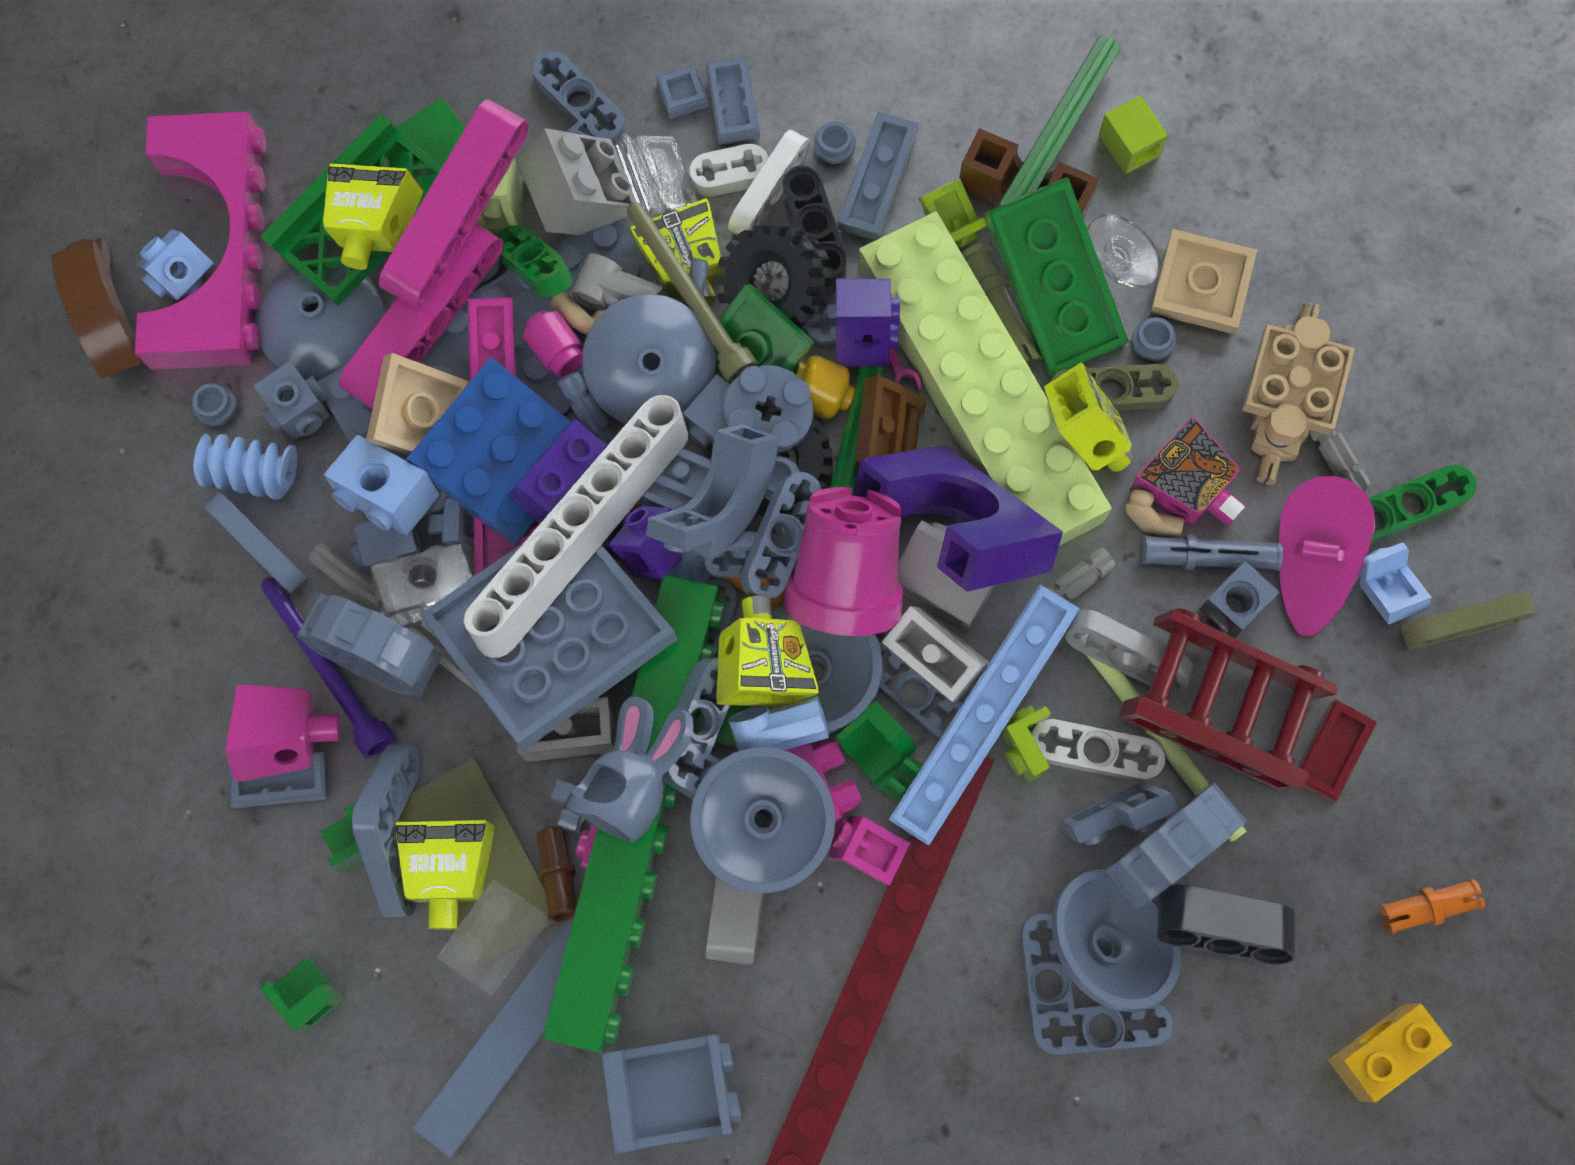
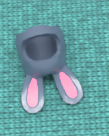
M637 696L629 697L622 704L613 751L604 753L592 765L587 775L571 791L565 802L566 808L573 814L581 816L604 832L629 843H633L641 838L652 824L663 797L664 785L662 776L677 762L688 747L693 732V717L691 714L682 709H675L668 715L656 742L646 754L653 727L654 711L647 700Z

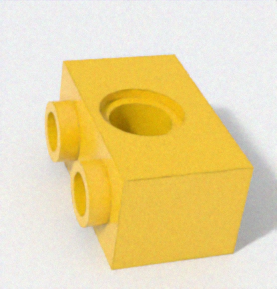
M1421 1003L1402 1004L1328 1059V1061L1358 1101L1376 1103L1453 1044Z

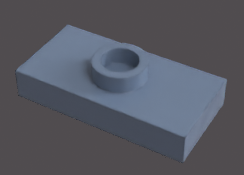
M747 56L705 63L719 145L760 138Z
M323 751L314 752L312 765L308 769L246 781L234 782L229 765L230 806L232 808L327 799L325 753Z

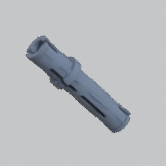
M1185 534L1183 539L1145 536L1141 545V561L1145 565H1181L1183 570H1194L1195 566L1238 568L1246 561L1254 569L1278 571L1281 569L1283 562V547L1281 542L1200 540L1196 538V535Z

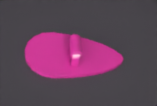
M1318 476L1300 484L1288 496L1281 512L1278 542H1281L1283 547V562L1279 570L1281 593L1287 615L1297 633L1304 637L1316 635L1331 622L1342 608L1363 566V559L1368 554L1375 530L1374 509L1368 495L1354 482L1338 476Z

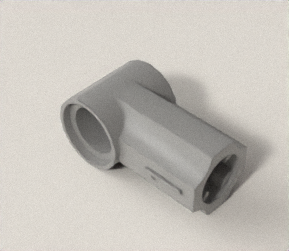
M591 253L587 255L569 295L583 307L597 311L600 309L606 310V308L608 309L618 301L636 295L654 294L664 296V289L662 286L623 272L622 268L609 258Z

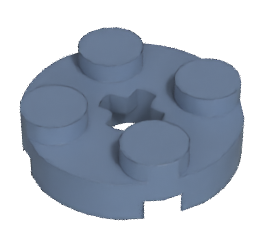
M772 365L751 366L743 370L741 375L730 384L725 394L722 414L727 428L744 424L778 436L777 455H781L782 452L790 450L794 446L796 447L806 437L813 418V403L807 383L799 379L791 371ZM766 401L774 402L775 408L780 410L781 413L780 416H772L769 422L761 420V412L755 410L758 404H765Z

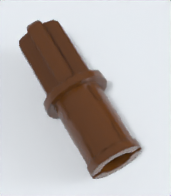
M547 826L537 833L542 870L538 873L539 881L544 882L549 920L565 921L574 918L576 911L572 877L576 871L575 867L569 864L564 830L557 826Z

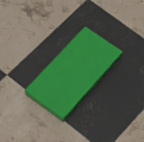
M1068 177L984 213L1034 345L1042 356L1041 363L1047 377H1053L1061 370L1071 369L1081 362H1087L1129 343Z

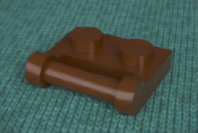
M880 375L866 377L855 463L860 464L861 459L916 450L920 415L925 413L926 398Z

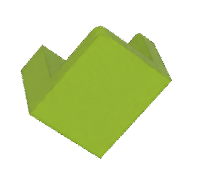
M1138 96L1104 114L1099 136L1126 175L1161 156L1168 133L1144 98Z

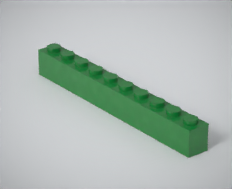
M668 575L662 580L655 609L675 631L678 640L639 667L632 697L637 696L647 700L654 711L653 727L646 754L656 742L668 715L676 709L696 663L702 659L714 658L715 646L709 645L713 628H721L726 603L720 601L717 586ZM696 708L693 710L691 716L697 718L700 709ZM680 758L675 763L676 765L679 764ZM664 782L663 797L659 810L652 824L641 838L633 843H629L597 828L542 1039L598 1053H605L607 1044L615 1045L622 1021V1016L615 1015L619 996L627 997L634 974V968L627 966L632 947L640 948L646 926V920L639 919L644 900H652L657 884L658 873L651 872L655 854H663L665 851L670 829L669 826L663 825L667 807L675 808L680 793Z

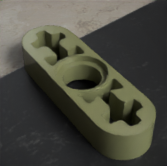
M1161 364L1086 368L1099 387L1107 379L1117 380L1123 385L1124 395L1118 399H1109L1116 411L1163 408L1170 403L1178 387L1175 373L1169 367ZM1064 369L1056 373L1051 382L1070 369ZM1152 378L1157 379L1159 385L1166 386L1161 395H1155L1154 389L1147 387L1139 388L1136 397H1132L1134 389L1133 379H1136L1135 387L1148 386Z
M1525 591L1420 618L1402 625L1400 629L1407 649L1411 650L1516 623L1530 618L1537 613L1529 592Z

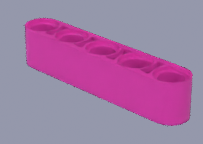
M489 99L484 100L479 105L385 263L379 277L380 288L418 309L424 308L430 302L523 145L528 133L529 121Z
M476 223L430 302L424 308L418 309L397 297L345 366L339 378L340 388L373 409L383 357L394 353L421 363L494 266L502 252L503 240Z

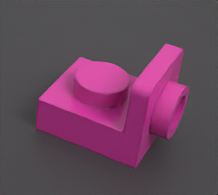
M849 816L846 821L842 820L834 830L831 842L833 848L829 857L835 861L850 865L884 885H890L910 843L863 816Z

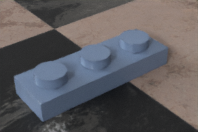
M881 112L877 113L838 220V230L874 241L880 239L918 132V123Z

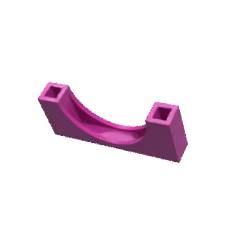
M248 111L147 116L145 155L161 175H177L192 178L212 187L224 197L230 217V234L227 248L212 276L193 294L171 306L155 311L137 313L135 354L151 370L253 365L254 349H258L260 344L259 330L255 324V309L260 308L261 302L260 288L256 283V271L262 268L263 261L261 248L257 243L258 230H262L264 226L263 211L259 205V192H263L265 189V176L260 166L261 154L266 152V136L263 128H258Z

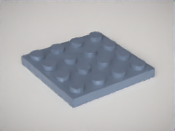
M522 544L420 614L424 622L522 752L678 640L675 631L602 545L515 648L502 657L491 658L483 655L465 627L464 615L472 602ZM556 555L549 557L545 561L553 559ZM527 590L520 591V592H519L517 595H515V596L521 595V594H523L524 592H526ZM497 625L490 626L485 632L494 629Z

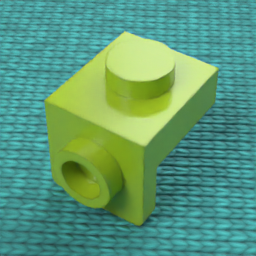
M960 178L918 198L926 216L937 211L958 248L977 240L979 237L976 231L987 226L984 217L977 218Z
M1031 705L1014 713L1009 720L1011 725L1007 726L1002 733L1009 747L1005 751V755L1011 768L1017 776L1024 774L1028 783L1045 775L1050 769L1030 732L1037 724L1050 717L1051 713L1047 706L1035 712Z

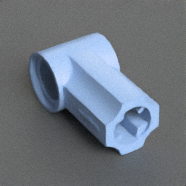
M818 696L769 709L768 706L748 708L735 713L728 719L738 751L756 747L787 750L829 738L826 719Z

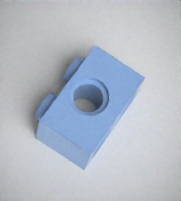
M358 434L324 474V477L334 490L331 496L339 505L351 512L357 508L366 513V517L378 528L388 531L391 527L405 536L410 533L439 497V493L426 471L378 445L366 442V439Z

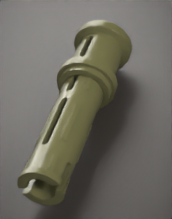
M990 241L974 244L961 253L1025 362L1028 363L1029 367H1032L1041 361L1042 356L1038 353L1007 290L1010 286L1007 273H1001L992 255L994 247Z

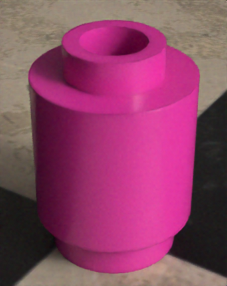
M543 310L529 318L523 338L548 372H554L558 378H563L582 366L583 344L559 312Z

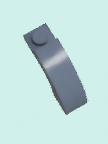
M744 424L716 430L710 466L699 491L683 507L649 517L646 536L663 542L664 547L670 551L681 553L691 551L709 559L726 550L746 529L764 498L775 465L779 437Z

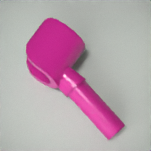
M890 349L889 364L895 376L894 382L899 384V381L908 379L913 383L914 389L918 392L921 386L919 375L913 370H906L894 349Z

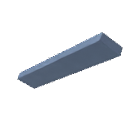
M574 918L567 920L412 1128L449 1158L455 1156L542 1038Z

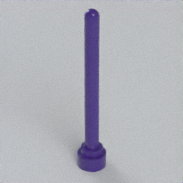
M273 577L265 578L261 583L262 591L354 725L353 734L356 737L354 740L356 747L366 759L382 753L389 744H393L396 739L395 735L386 722H379L376 717H370L333 661L319 655L307 647L308 645L297 638V634L305 620L280 583Z

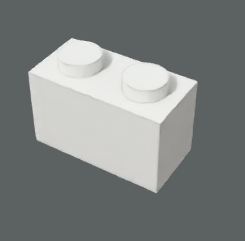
M910 606L901 617L900 622L893 627L882 641L884 645L952 702L966 699L990 663L924 607Z

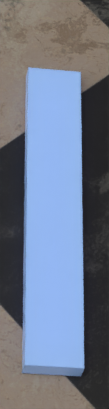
M1041 584L1039 585L889 818L891 822L926 845H930L1080 608Z

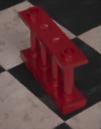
M1176 608L1156 616L1153 625L1171 633L1149 693L1124 700L1118 718L1281 792L1303 790L1309 772L1294 765L1295 759L1291 756L1311 699L1336 695L1339 686L1325 680V674L1318 669L1305 665L1294 666L1201 623L1202 618L1192 611ZM1189 641L1212 652L1191 712H1186L1183 715L1169 709L1170 702L1167 701ZM1232 661L1252 670L1253 673L1233 729L1224 734L1211 728L1212 721L1209 720V716L1228 663ZM1270 680H1274L1293 689L1294 692L1273 750H1268L1266 753L1252 746L1254 741L1250 736Z

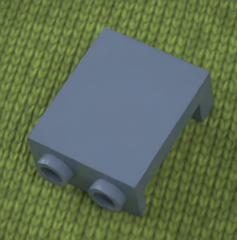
M720 1034L602 1053L615 1154L688 1140L733 1134L735 1132L733 1123L742 1121L738 1093H729L726 1073L734 1072L730 1042L721 1044Z

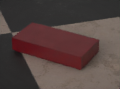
M1336 699L1333 700L1298 765L1299 768L1309 772L1304 789L1332 804L1337 802L1377 721Z

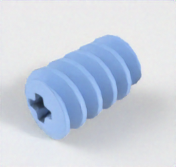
M205 433L197 445L194 456L193 468L195 478L203 488L216 487L220 491H230L233 489L239 494H245L250 491L252 495L257 497L267 494L271 499H281L286 495L295 480L297 449L295 446L289 445L284 450L283 456H280V446L278 443L272 442L264 454L263 443L260 440H253L247 451L246 441L243 437H236L230 448L229 438L225 434L218 435L214 445H212L210 435Z

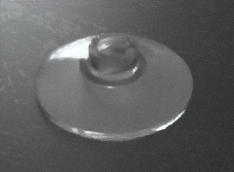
M1102 214L1097 216L1088 225L1087 229L1102 270L1109 278L1123 286L1136 289L1148 287L1158 278L1161 271V260L1158 250L1147 233L1137 224L1120 215Z

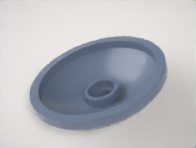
M347 266L328 269L327 284L332 289L346 277ZM291 267L281 273L268 286L261 298L260 308L257 309L256 314L260 345L264 353L277 368L291 361L305 380L313 376L316 381H319L348 364L385 315V307L377 287L368 276L337 306L294 267ZM311 304H319L314 312H306Z
M643 294L618 301L597 318L585 340L582 367L587 387L594 400L607 414L627 424L646 401L658 395L673 397L678 402L683 415L685 410L714 378L716 355L713 343L690 308L669 297ZM654 353L658 356L659 366L655 370L650 371L643 366L642 360L645 354Z
M783 604L771 611L772 619L794 620L785 611ZM797 622L801 627L811 664H818L824 668L823 675L816 679L819 693L813 697L818 696L826 719L828 732L838 731L848 726L871 705L878 692L883 670L879 642L875 634L866 636L835 635L809 628ZM768 706L769 709H773V708L780 707V706Z
M749 748L722 759L705 775L697 788L692 802L690 814L691 834L700 858L720 880L747 892H778L793 887L805 880L824 860L834 835V805L824 780L805 760L795 754L777 748ZM766 809L771 812L773 822L769 827L763 828L756 824L755 815L759 810Z
M1106 869L1085 872L1063 888L1054 905L1052 936L1061 964L1072 981L1087 996L1103 1006L1124 1012H1136L1150 1008L1161 1002L1172 991L1181 968V947L1165 944L1157 938L1159 899L1156 896L1144 906L1136 909L1106 873Z

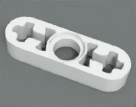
M791 129L783 135L734 209L728 224L730 232L737 235L743 230H753V226L763 224L783 194L785 174L790 169L802 165L810 147V139Z
M1047 719L1040 722L1031 733L1047 763L1135 782L1152 780L1162 771L1165 765V754L1162 747L1156 741L1146 737L1057 719ZM1049 730L1056 731L1057 740L1070 743L1073 739L1072 733L1080 735L1074 748L1075 759L1067 756L1071 750L1069 747L1057 746L1053 753L1046 752V744L1039 742L1038 737H1045ZM1098 738L1108 745L1109 757L1105 762L1093 763L1086 758L1084 744L1087 740ZM1118 743L1125 744L1122 751L1123 754L1136 755L1141 748L1147 750V758L1154 760V765L1147 766L1141 772L1138 770L1137 762L1123 759L1120 762L1121 768L1114 767L1113 765L1119 754Z

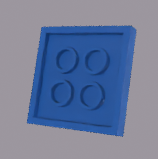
M490 357L405 461L426 471L435 486L506 542L514 546L535 519L506 495L571 421Z

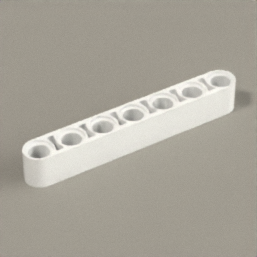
M658 395L650 398L641 406L468 607L464 615V624L483 655L499 658L507 655L515 648L675 458L677 453L685 446L688 440V431L680 406L673 397ZM556 555L553 559L545 561L549 557ZM527 590V591L524 592L523 594L518 595V596H515V595H517L520 591ZM497 625L494 629L485 632L490 626Z

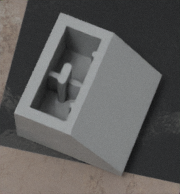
M544 128L517 160L546 232L582 235L629 217L627 214L628 205L632 202H638L633 192L632 184L627 178L611 139Z
M921 520L898 563V581L903 588V597L919 607H924L932 615L967 635L996 585L966 592L937 568L947 527L939 523H933L931 526Z

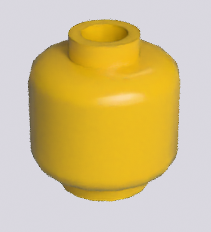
M816 355L809 357L805 363L800 361L793 370V373L809 386L810 397L813 403V415L827 420L833 418L839 409L846 411L855 392V386L849 384L850 374L847 367Z

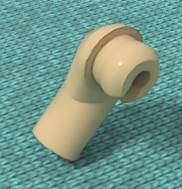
M565 292L554 296L550 304L551 309L559 312L571 328L586 336L597 318L605 311L602 309L597 310L591 317Z
M1135 489L1130 493V502L1125 504L1126 514L1143 532L1168 538L1181 537L1184 518L1158 513L1152 509L1154 495L1151 492Z

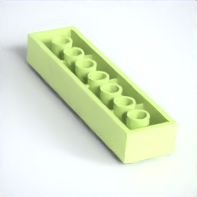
M937 211L859 248L858 272L862 279H891V297H900L898 342L914 370L919 375L921 382L967 462L1062 530L1063 534L1059 546L1102 525L1112 507L1082 457L1058 430L1047 397Z

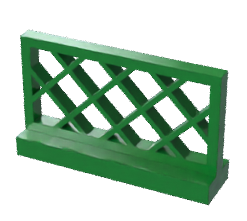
M379 114L331 163L389 167V164L405 150L409 153L408 167L400 168L407 169L416 182L417 176L432 174L437 176L442 169L440 164L397 131L394 125L382 114ZM328 166L261 237L285 262L293 266L339 306L390 252L371 250L366 269L357 270L347 267L346 277L334 289L327 284L329 268L345 267L341 262V256L328 258L329 242L334 241L323 225ZM423 191L422 197H421V199H420V201H419V204H418V206H417V208H416V210H415V213H416L417 209L419 208L420 204L422 203V201H423V199H424V197L426 196V194H427L428 191ZM319 243L318 259L300 261L298 259L311 244Z

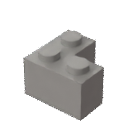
M608 697L596 698L523 752L517 745V753L526 762L604 754L613 751L616 741L614 706Z

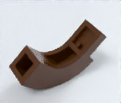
M103 237L95 240L81 239L71 243L66 249L52 254L53 273L62 303L72 327L99 377L103 379L141 364L142 360L135 354L136 332L119 302L110 275V250Z

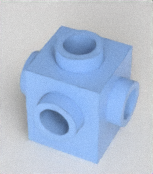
M171 229L162 239L155 237L144 246L139 253L143 259L136 267L145 274L140 281L156 296L162 298L166 294L173 299L179 300L182 296L185 298L190 296L201 287L204 282L201 276L214 263L182 232ZM173 264V270L170 272V266Z

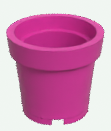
M834 487L819 490L812 494L810 503H808L796 567L792 570L785 588L783 598L785 611L794 620L809 628L835 635L866 636L882 633L895 627L901 620L903 606V588L898 581L900 505L892 498L867 490L866 498L851 496L852 488Z

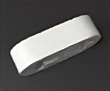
M744 144L703 153L697 156L690 165L691 184L699 195L705 197H715L746 190L767 161L768 155L762 147L755 144ZM752 160L754 165H756V171L748 172V169L745 167V161ZM712 169L713 174H715V180L707 181L704 176V170Z

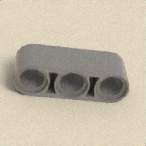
M716 876L706 945V959L746 965L754 964L764 893H753L737 889Z

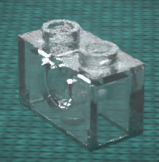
M461 544L448 547L436 545L428 548L423 553L407 557L392 556L382 560L379 564L371 565L372 589L380 614L396 621L405 628L425 624L420 615L422 612L473 578ZM418 581H426L432 585L420 588L413 584Z

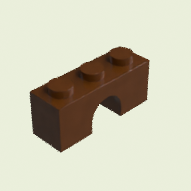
M979 128L961 164L959 178L966 192L998 205L1023 164V161L1018 156L1019 144ZM1059 161L1055 171L1046 174L1038 189L1068 177L1084 219L1092 203L1099 178Z

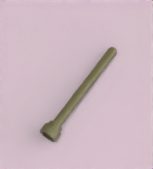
M638 202L630 203L627 207L629 218L688 307L695 313L704 331L719 352L717 356L720 362L718 365L719 370L727 382L732 383L741 375L743 370L747 367L757 366L758 362L747 347L742 348L740 343L732 341L642 204Z

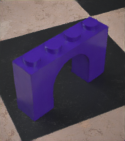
M942 445L861 459L853 496L866 498L867 490L875 491L892 498L900 505V517L932 513L950 516L965 522L947 526L937 568L966 592L1052 572L1063 531L947 446Z

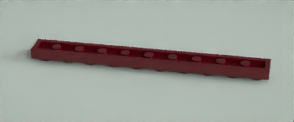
M989 756L985 757L929 846L910 835L908 840L910 845L891 884L887 887L766 1165L820 1164L995 759Z

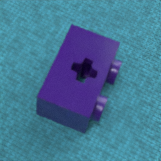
M836 279V363L844 366H889L890 349H898V324H900V297H891V279Z
M575 418L560 432L506 496L541 524L607 446Z

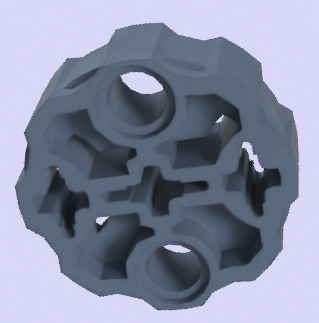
M319 594L297 634V638L308 645L307 647L344 669L405 696L411 695L417 698H421L442 658V654L434 649V645L420 635L374 610L333 594L331 596Z
M1213 783L1171 815L1162 826L1154 829L1105 871L1137 909L1151 901L1228 840L1247 820L1217 784Z

